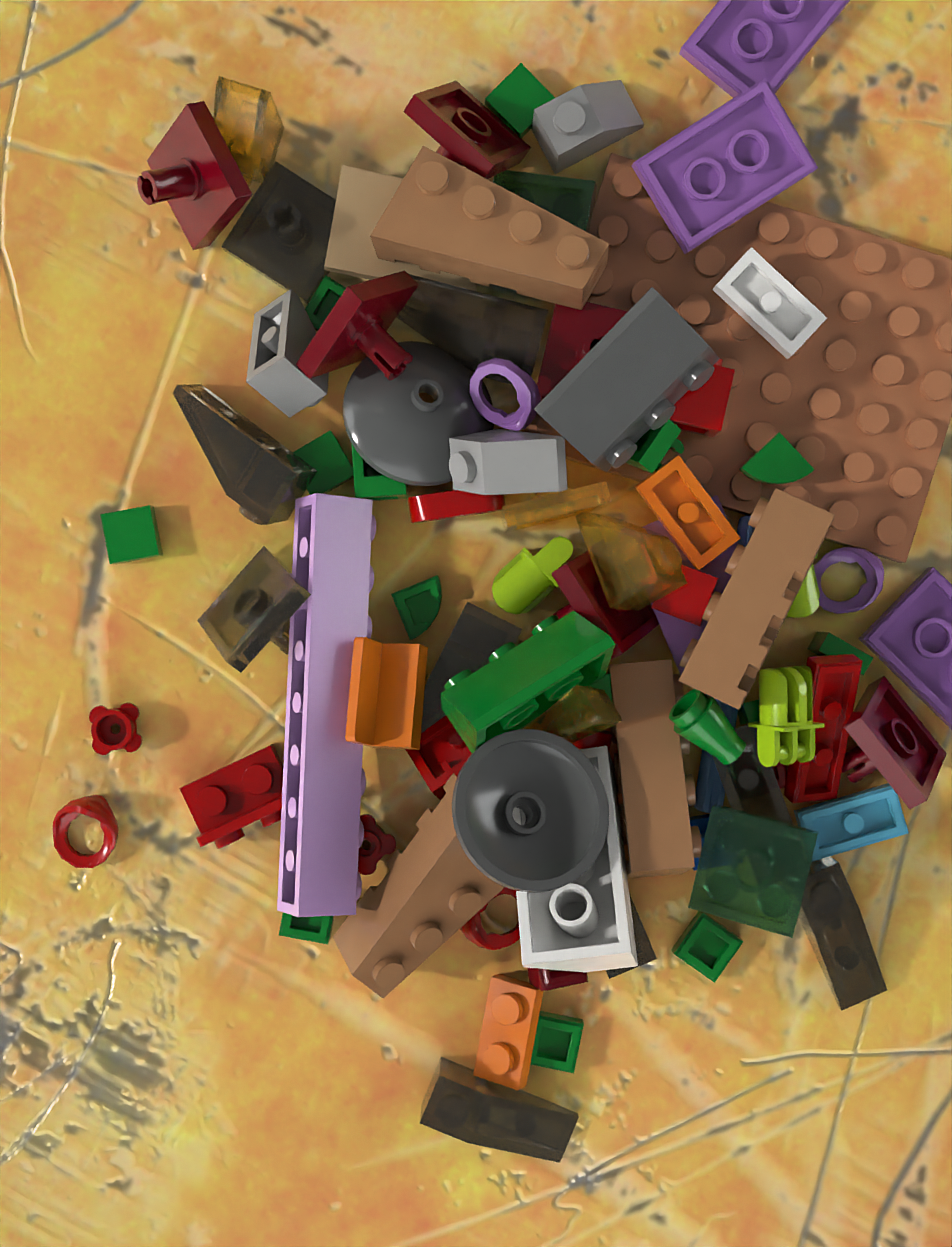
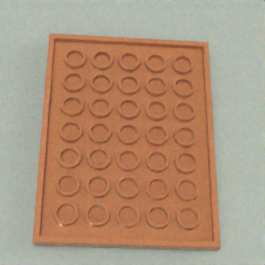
M611 153L586 231L609 243L608 261L605 271L587 302L629 311L653 287L705 340L717 356L723 360L722 367L735 369L721 432L714 437H709L682 430L676 439L682 442L685 450L682 454L668 450L661 460V464L663 465L675 455H679L710 497L717 495L724 509L751 516L760 497L762 496L770 500L775 488L835 514L824 540L846 547L865 549L875 556L897 563H906L952 417V259L771 202L764 203L684 254L631 165L636 160ZM751 247L827 317L788 360L713 291L716 284ZM538 413L524 430V432L562 436ZM779 432L815 469L802 479L778 485L754 481L739 470ZM565 439L567 460L602 470L592 464ZM627 463L618 468L612 466L607 471L638 482L643 481L652 474Z

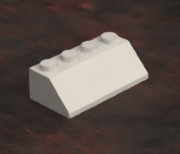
M607 746L579 749L595 767L607 794L609 805L607 837L593 865L572 883L546 892L528 893L516 891L522 965L526 968L575 972L638 966L614 764ZM514 808L512 814L515 822L524 825L526 821L524 812L519 808Z

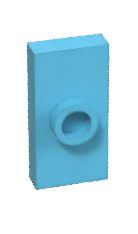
M889 783L794 810L807 859L811 862L909 833L898 794Z

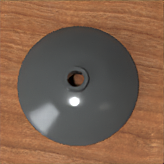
M418 341L398 342L406 352L413 356L410 364L406 365L407 368L404 372L391 381L384 376L385 374L368 357L363 359L352 373L343 397L344 425L356 451L376 471L404 484L434 486L452 481L449 471V438L493 430L494 428L493 423L480 415L471 398L470 379L475 372L474 368L448 349ZM482 381L483 395L492 405L490 394L485 383ZM419 393L429 394L433 397L434 402H424L419 397Z
M520 729L493 737L470 755L461 768L455 782L452 796V817L461 847L480 872L506 888L521 892L539 893L558 889L572 883L593 865L607 837L609 805L607 794L598 772L590 760L577 747L549 732L535 729ZM514 808H519L524 812L526 817L524 825L515 822L512 814Z

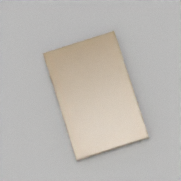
M342 165L324 270L369 280L405 270L419 284L417 290L472 301L475 298L477 284L470 282V278L442 271L440 274L421 270L419 265L396 260V263L378 259L370 235L404 178Z

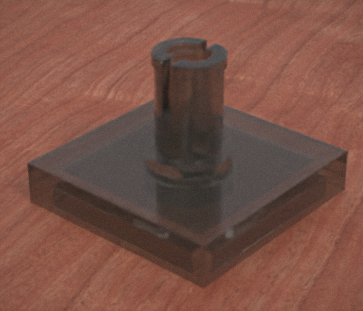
M275 161L221 247L225 252L284 290L289 291L292 289L299 296L300 300L308 305L325 275L328 276L330 271L324 270L336 200Z
M263 546L197 621L224 660L241 673L269 641L278 646L283 653H289V637L283 632L289 635L291 616L311 594L282 561Z

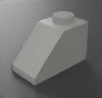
M615 80L579 85L534 109L532 132L553 172L557 174L643 128L644 123L622 81Z
M292 289L254 314L246 382L289 418L306 407L315 406L327 395L329 377L328 372L309 379L296 365L315 336L316 331L299 296Z
M494 429L449 438V471L452 476L453 490L481 495L560 492L568 490L565 438L562 436Z

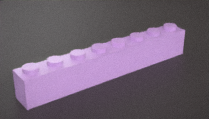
M321 493L295 499L277 910L296 917L356 915V902L362 890L361 876L358 872V853L364 839V828L360 820L361 796L364 794L366 787V776L362 768L363 745L346 741L345 733L355 637L371 638L372 621L368 615L369 593L374 584V570L370 565L371 542L376 534V519L372 514L373 500Z

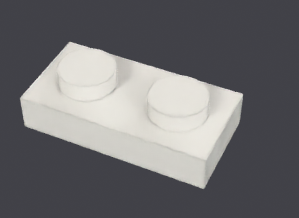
M752 247L713 288L716 294L787 360L827 319L821 311Z

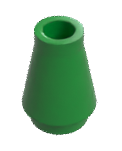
M693 689L682 696L671 709L669 719L675 724L674 731L716 757L723 765L734 762L745 750L746 743L738 736L715 698L697 689Z

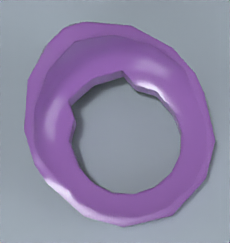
M494 358L482 362L478 365L470 379V395L480 415L491 423L504 429L520 431L529 426L536 417L537 412L534 408L541 402L538 386L530 375L511 361ZM500 374L513 384L517 391V401L520 404L517 411L507 414L501 409L494 408L486 400L482 392V381L486 375Z
M854 547L833 549L814 565L820 592L819 605L824 610L836 614L856 612L874 602L882 591L885 574L882 562L877 556L865 549ZM842 561L850 564L857 562L864 570L866 582L860 586L858 594L849 600L841 602L833 601L826 597L820 584L824 571L832 564Z

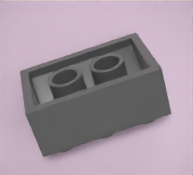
M651 287L534 410L592 464L607 472L612 466L614 468L622 466L633 456L637 450L635 443L650 428L656 430L671 418L676 409L674 404L688 390L695 391L709 380L715 369L713 365L720 358L679 313Z

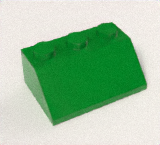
M574 610L561 619L557 615L550 616L540 622L532 630L533 636L516 646L514 642H509L498 648L488 658L490 663L474 673L467 669L452 677L444 686L446 690L441 693V708L470 752L473 753L481 745L497 735L524 729L605 677L615 647L612 638Z

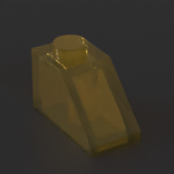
M219 76L215 91L213 119L248 186H251L252 181L267 185L284 131V125L271 92Z
M581 512L575 516L611 609L641 610L687 583L681 569L682 558L680 552L670 541L669 537L613 516L590 512Z

